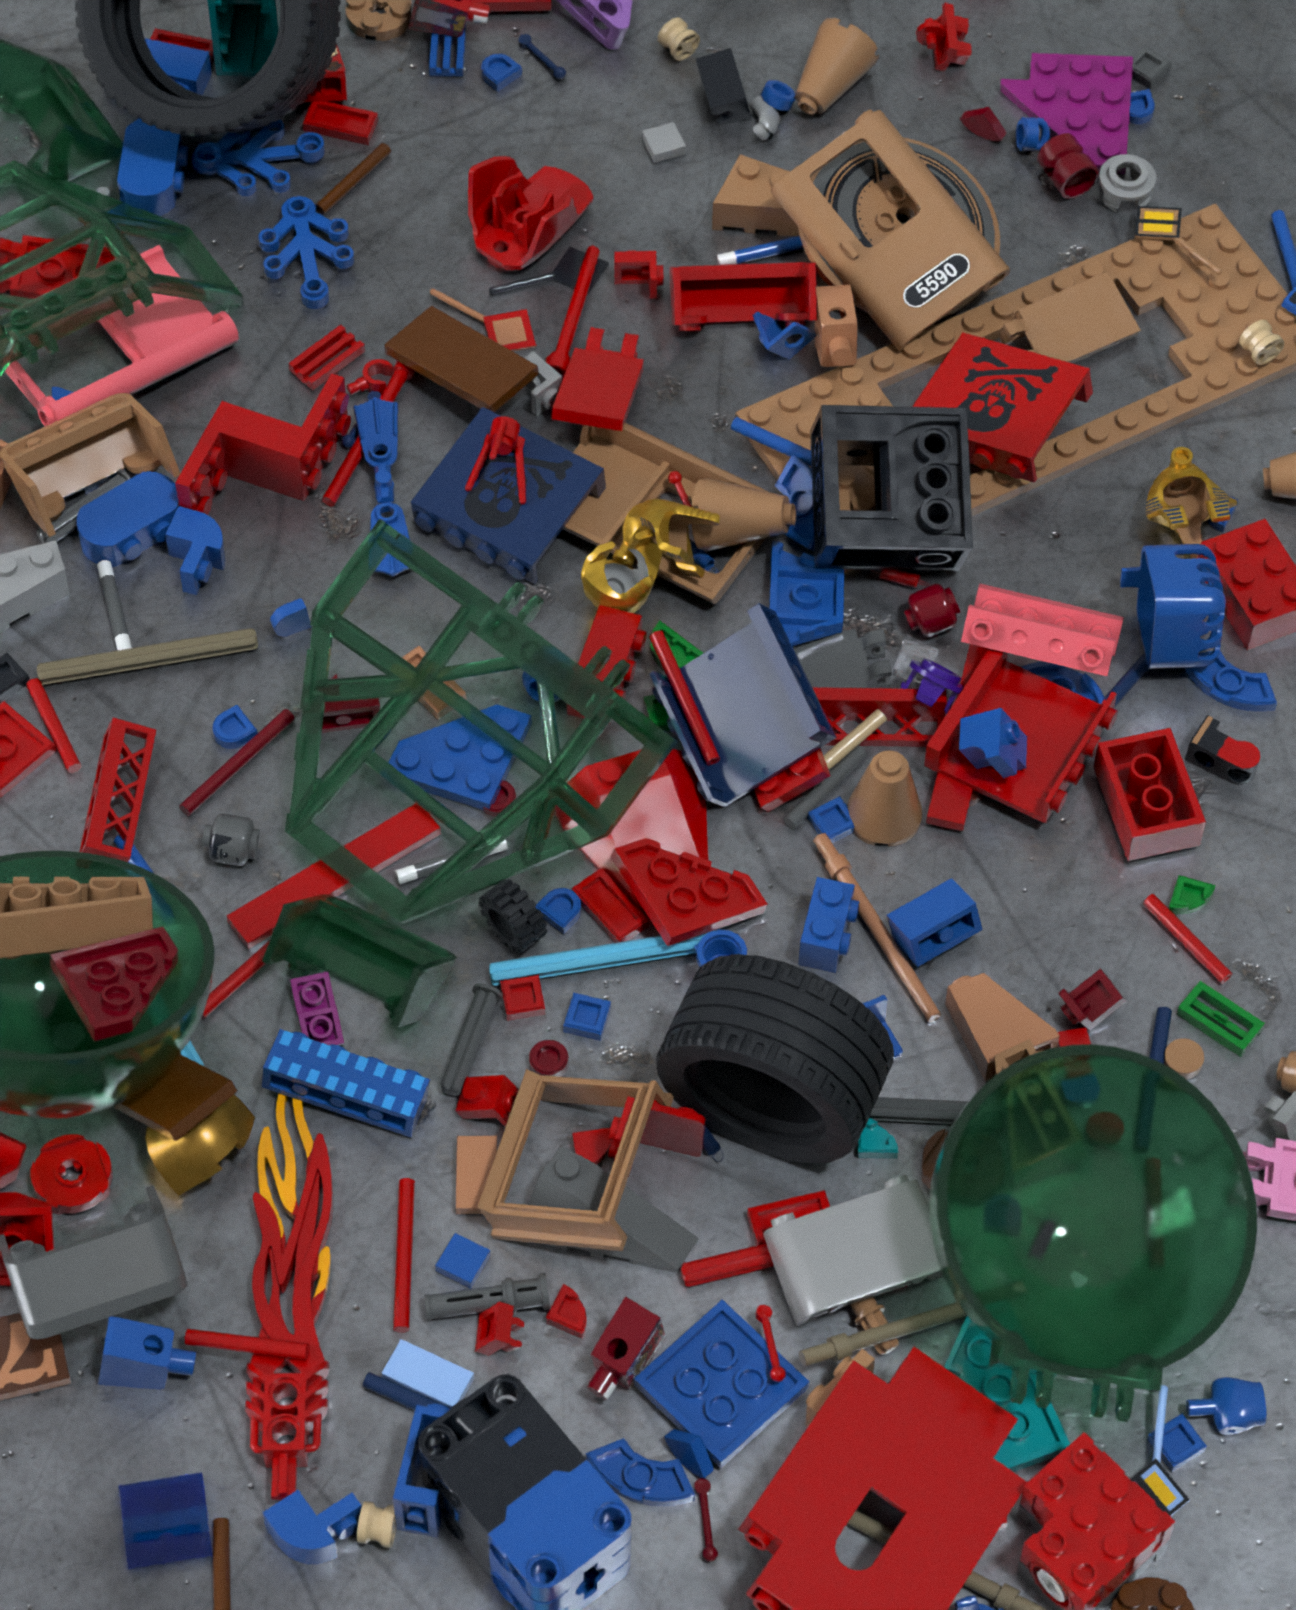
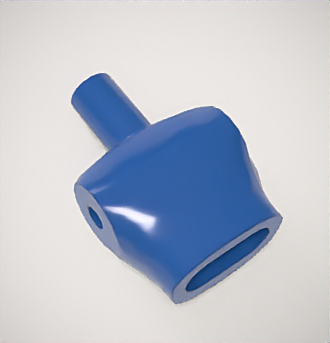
M1232 1377L1219 1378L1212 1382L1210 1399L1186 1400L1187 1416L1213 1415L1217 1430L1223 1435L1238 1434L1248 1431L1253 1427L1265 1426L1266 1400L1261 1382H1251Z

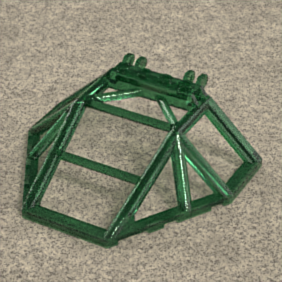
M15 160L0 167V190L15 183L19 189L24 188L38 197L1 215L0 232L52 206L85 224L0 266V282L91 238L78 278L36 299L0 294V308L11 310L0 316V377L11 363L23 357L31 364L39 361L37 350L43 347L51 355L58 352L57 340L119 309L126 317L134 314L132 303L140 300L146 307L152 305L154 300L151 293L222 304L225 309L233 305L237 307L244 305L243 295L189 227L148 211L134 208L122 201ZM125 235L175 244L203 281L154 273ZM105 244L115 260L96 268Z
M379 519L312 610L310 625L313 628L310 649H307L300 704L302 717L300 733H297L294 753L296 766L290 813H287L285 832L398 921L407 923L496 885L502 880L510 879L609 836L678 741L613 690L621 683L630 669L628 662L624 659L619 661L604 681H601L595 675L607 664L612 655V650L606 646L601 647L584 668L527 625L542 608L544 601L538 595L533 596L516 617L509 611L518 604L526 591V586L522 583L517 582L512 585L502 600L497 603L386 522ZM387 553L461 605L417 667L342 616ZM471 631L504 655V657L446 666ZM333 638L386 675L328 679ZM522 669L537 680L546 760L443 682ZM428 690L541 776L479 832L375 753L376 749ZM554 694L585 716L561 750ZM391 697L321 778L316 777L325 702ZM613 719L641 742L644 747L599 808L596 809L566 781ZM364 763L467 842L422 883L413 888L408 895H405L313 823ZM557 805L579 826L548 838ZM530 818L520 851L471 871Z

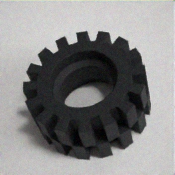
M503 879L479 897L480 901L478 904L482 908L480 910L482 916L488 919L486 923L489 927L492 926L496 937L500 936L502 943L505 946L509 945L510 950L513 952L523 953L546 935L547 929L545 927L547 924L546 921L541 919L543 917L541 911L535 908L537 904L534 900L530 901L528 893L525 890L521 891L520 885L516 882L513 883L511 879Z

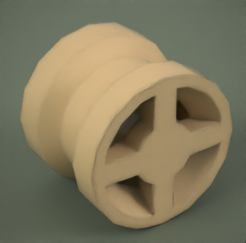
M677 17L668 21L661 28L658 34V42L663 48L670 49V54L675 60L682 61L696 51L700 43V37L694 30H688L687 23L682 18Z
M1259 320L1250 325L1239 339L1241 347L1244 350L1251 351V357L1258 365H1264L1276 358L1285 344L1280 335L1272 333V327L1266 320Z
M364 1501L358 1522L357 1543L367 1544L370 1541H377L382 1547L392 1548L396 1534L394 1505L379 1508L376 1507L374 1502Z

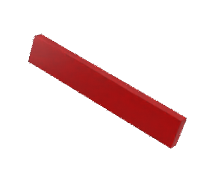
M970 644L960 682L961 685H966L989 648ZM938 773L926 824L963 831L973 789Z
M420 801L226 915L227 922L249 950L441 835V828Z

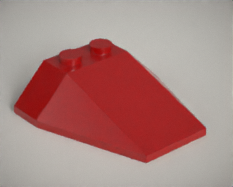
M657 744L587 765L550 797L563 832L597 870L602 868L642 912L644 909L610 858L614 848L648 838L661 843L660 848L678 855H681L684 851L708 860L706 800L698 791L697 782L699 779L695 771L686 764L680 750Z

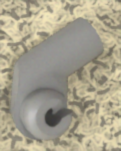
M760 95L755 97L750 103L751 110L759 117L758 120L760 121L754 125L753 132L760 139L767 140L771 133L775 134L778 130L780 117L777 111L768 105Z

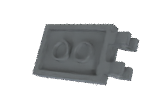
M856 629L843 630L841 633L792 646L812 687L891 688L890 676H892L890 660L878 661L868 666L867 658H885L884 646H886L884 629L870 631L861 638L857 637Z

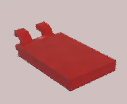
M23 235L21 243L0 238V294L10 290V298L40 302L126 261L127 250ZM11 265H12V268H11V269H5V268H4V267H8V266H11Z
M591 327L586 348H574L552 407V419L623 431L643 373L644 359H638V353H636L639 335L625 333L621 352L604 350L601 346L605 329Z

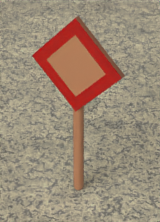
M434 288L430 290L432 296L484 323L488 338L515 352L536 348L527 309L484 316Z

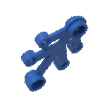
M278 120L264 126L251 140V132L244 131L245 133L243 134L227 133L216 144L211 142L202 143L195 148L191 161L193 168L198 173L204 175L219 174L235 184L237 193L242 196H250L256 192V179L252 174H242L231 165H244L270 181V187L274 192L283 193L291 187L289 173L284 170H278L265 161L301 158L307 163H316L325 154L324 139L317 133L308 132L298 138L297 145L263 148L270 141H277L284 137V123ZM272 128H278L277 131H270ZM246 143L240 150L229 151L235 144ZM284 180L282 183H277L276 181ZM244 183L250 184L249 186H242Z
M296 196L289 198L283 203L281 208L283 218L273 229H264L259 233L260 248L265 252H274L279 249L280 240L293 228L296 231V236L278 255L268 256L264 260V272L270 279L281 278L285 274L286 267L300 253L305 282L300 288L302 303L307 308L320 309L329 301V289L326 282L319 278L314 251L333 261L334 265L340 269H347L354 264V251L348 245L336 247L310 233L309 226H312L327 233L330 240L343 242L349 236L348 223L340 218L327 219L316 213V206L312 200L307 197ZM342 229L340 232H335L334 230ZM273 239L271 242H266L265 240ZM342 255L348 256L347 258H339ZM271 266H279L275 269L270 268Z

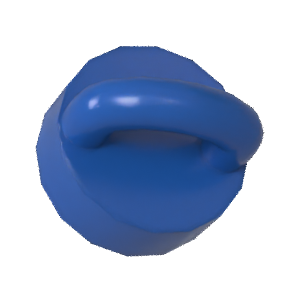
M1021 117L1017 123L1015 135L1018 149L1020 151H1039L1050 137L1048 123L1043 118ZM1039 126H1040V128H1041V138H1040V140H1039Z

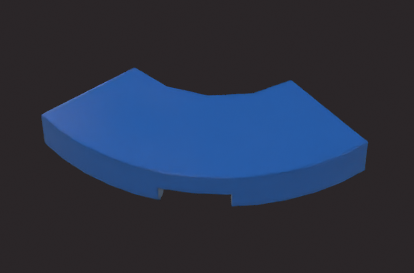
M792 455L775 484V487L784 496H787L790 503H794L796 507L795 525H790L789 531L784 534L814 551L811 468L804 461Z
M1212 651L1198 653V655L1205 657ZM1221 651L1217 660L1210 665L1185 668L1196 686L1209 697L1226 706L1253 712L1276 710L1277 701L1267 674L1250 673L1240 670L1229 663Z
M624 1438L586 1453V1459L612 1490L623 1498L639 1504L657 1507L677 1506L695 1501V1493L679 1459L665 1462L646 1459L633 1451Z

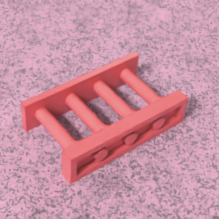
M980 584L974 606L969 605L961 642L1108 676L1112 656H1115L1124 617Z

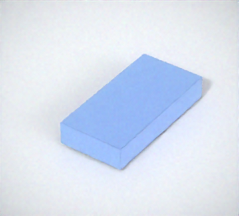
M402 1339L399 1341L381 1373L382 1378L449 1408H452L464 1398L474 1380L473 1372Z

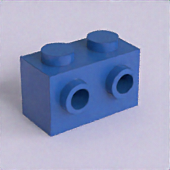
M821 877L816 878L800 940L798 965L836 973L840 955L847 957L852 934L846 933L848 923L855 924L860 901L853 900L855 885Z
M952 878L887 914L894 941L917 967L983 930L976 903Z

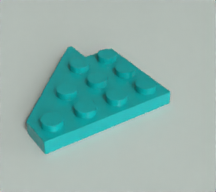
M1003 1302L967 1315L944 1367L1018 1419L994 1456V1459L1011 1471L1016 1472L1055 1458L1070 1445V1442L1006 1303Z

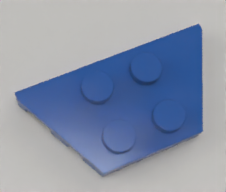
M772 541L769 608L776 612L791 645L795 646L841 633L844 617V569H815L813 556L804 552L800 557L783 550V543Z

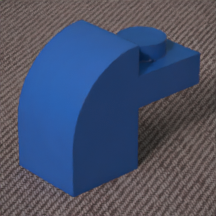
M178 506L165 534L168 555L184 560L179 570L183 592L197 595L202 582H208L212 567L224 570L226 558L222 531L218 523L207 514Z
M296 1490L264 1511L263 1518L266 1530L282 1552L289 1558L304 1564H323L338 1557L335 1539L339 1538L342 1540L348 1538L357 1531L362 1505L355 1495L350 1493L316 1515L300 1491Z

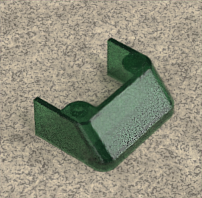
M0 38V109L9 115L15 113L23 116L43 143L27 163L28 166L60 182L61 180L71 181L117 160L122 154L123 141L73 73L55 60Z
M321 894L283 905L262 962L269 965L284 960L288 962L287 967L303 975H309L310 971L324 970L386 1000L384 1007L390 1011L388 1016L393 1019L391 1025L400 1028L422 1018L450 975L457 957L447 949L343 899Z

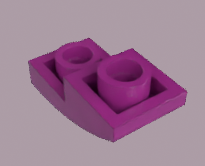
M329 972L290 979L301 1033L307 1035L312 1040L327 1045H344Z

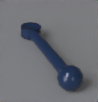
M522 34L519 36V46L521 48H528L553 71L556 79L561 80L566 76L565 68L557 67L532 44L530 35Z
M369 392L367 401L374 397L379 399L381 397L380 392ZM355 423L350 433L342 438V444L345 448H351L355 442V437L358 434L357 423Z

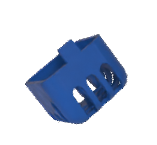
M1201 544L1143 545L1140 567L1121 568L1120 587L1138 588L1136 602L1137 622L1147 668L1204 667L1212 664L1220 654L1226 598L1223 593V585L1220 580L1214 553L1206 545ZM1200 554L1208 559H1180L1176 555ZM1211 631L1210 637L1207 640L1200 638ZM1209 648H1214V650L1205 657H1201L1198 655L1200 651H1205Z

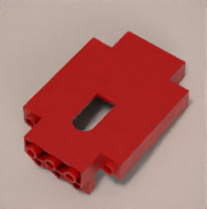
M915 1346L900 1364L888 1384L853 1360L738 1528L740 1532L745 1534V1539L753 1547L762 1551L767 1550L773 1554L746 1592V1595L752 1599L754 1606L758 1610H948L1019 1499L1023 1487L1027 1483L1026 1480L994 1459V1456L1018 1419ZM871 1490L905 1515L873 1564L864 1570H852L843 1565L838 1559L835 1550L836 1541L868 1491Z

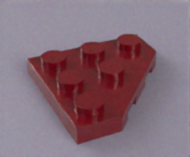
M163 926L50 954L51 969L94 1041L132 1032L178 963V949Z

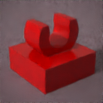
M499 1301L479 1314L475 1352L490 1356L500 1349L506 1352H514L522 1347L521 1341L515 1340L510 1336L511 1331L517 1332L525 1324L520 1318L513 1317L514 1306Z

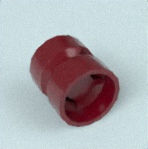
M1070 133L1054 136L1041 147L1037 155L1039 165L1047 176L1052 178L1053 184L1066 199H1073L1085 194L1095 185L1099 178L1100 172L1097 166L1087 154L1083 153V147L1074 135Z

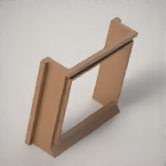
M526 1069L477 1206L493 1227L491 1232L493 1239L623 1251L627 1235L614 1218L653 1101L656 1100L661 1105L671 1107L674 1098L672 1093L663 1092L657 1081L653 1080L650 1083L543 1076ZM627 1096L635 1098L598 1211L505 1203L540 1100L624 1107Z

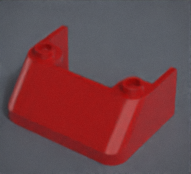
M792 262L669 267L672 323L680 325V331L701 330V323L755 321L753 314L756 312L776 320H785V327H788L793 322L806 326V320H817L816 263Z

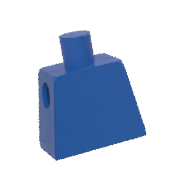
M111 1316L108 1320L98 1385L156 1390L165 1389L168 1373L193 1375L196 1351L172 1348L174 1331L170 1328Z

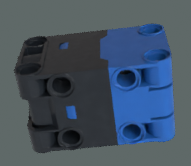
M500 1374L494 1377L474 1393L455 1404L448 1412L421 1432L418 1443L420 1462L424 1468L422 1472L423 1488L439 1491L441 1519L457 1540L461 1541L492 1579L498 1591L516 1610H583L629 1574L631 1568L632 1519L628 1506L623 1503L516 1376ZM503 1395H510L516 1399L515 1402L511 1399H502L496 1402ZM434 1445H439V1446L436 1447L434 1450H432L430 1453L428 1452V1450H429L432 1446H434Z

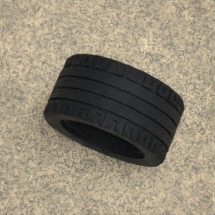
M734 954L719 956L703 964L698 969L656 1056V1068L663 1087L668 1093H672L675 1102L681 1107L691 1108L704 1116L706 1119L705 1125L716 1133L742 1146L769 1156L811 1164L828 1163L843 1158L856 1147L892 1067L894 1050L887 1030L876 1015L858 999L836 984L808 970L783 961L762 956Z

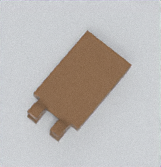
M1106 271L1018 309L1015 313L1016 319L1004 323V330L999 331L997 335L1001 342L1006 345L1026 337L1032 348L1028 351L1074 364L1136 337L1141 330L1109 272Z

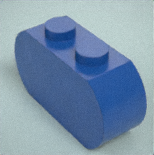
M138 119L126 127L117 185L119 187L120 204L131 215L140 218H155L165 215L175 207L177 193H183L184 173L181 172V166L186 167L188 163V146H182L181 134L157 129L156 126H149L143 123L142 119Z
M144 471L82 506L77 515V528L84 555L95 564L108 560L111 562L112 567H117L128 560L137 558L143 551L158 542L166 541L165 534L179 506L176 484L164 474Z

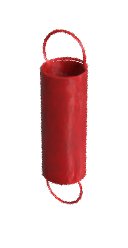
M881 570V573H878L882 580L915 589L918 581L919 584L924 582L920 581V575L903 570Z

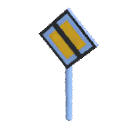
M1162 1385L1159 1389L1152 1462L1130 1480L1132 1482L1135 1481L1156 1502L1155 1504L1163 1512L1166 1511L1172 1516L1188 1503L1190 1499L1160 1464L1168 1387Z

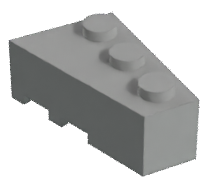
M56 540L0 554V634L10 628L9 624L26 614L31 617L70 594L65 568Z

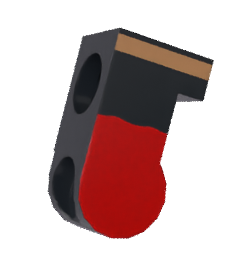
M1206 715L1190 740L1185 760L1237 785L1250 783L1254 779L1261 758L1260 751L1254 744L1248 741H1237L1218 731L1220 721Z

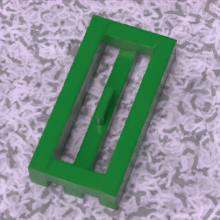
M1202 981L1198 982L1179 1005L1176 1015L1239 1057L1245 1054L1248 1046L1250 1047L1253 1044L1256 1036L1261 1034L1265 1025L1264 1022ZM1197 998H1202L1218 1010L1214 1011L1204 1003L1197 1000ZM1227 1016L1249 1029L1248 1033L1229 1021Z

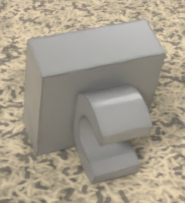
M1296 1091L1293 1092L1286 1102L1279 1097L1272 1096L1264 1106L1265 1111L1272 1113L1267 1119V1123L1275 1128L1277 1138L1296 1141Z

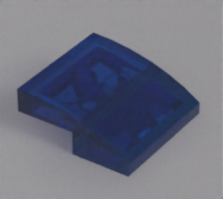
M202 1472L118 1486L128 1570L213 1556Z

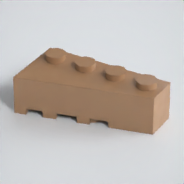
M13 877V883H0V958L15 959L21 955L36 953L53 954L61 950L74 949L153 929L152 897L144 877H91L89 884H80L78 881L70 879V877H54V882L30 883V877Z

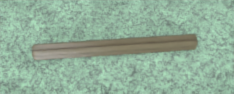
M248 628L44 662L37 665V675L42 685L255 650L258 648L257 634L255 629Z

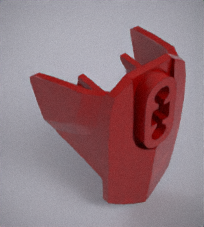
M494 156L473 165L469 170L468 217L473 228L476 250L486 256L492 266L504 268V270H521L538 259L567 232L594 201L592 191L585 182L575 175L556 167L543 166L529 179H526L513 158L510 156Z

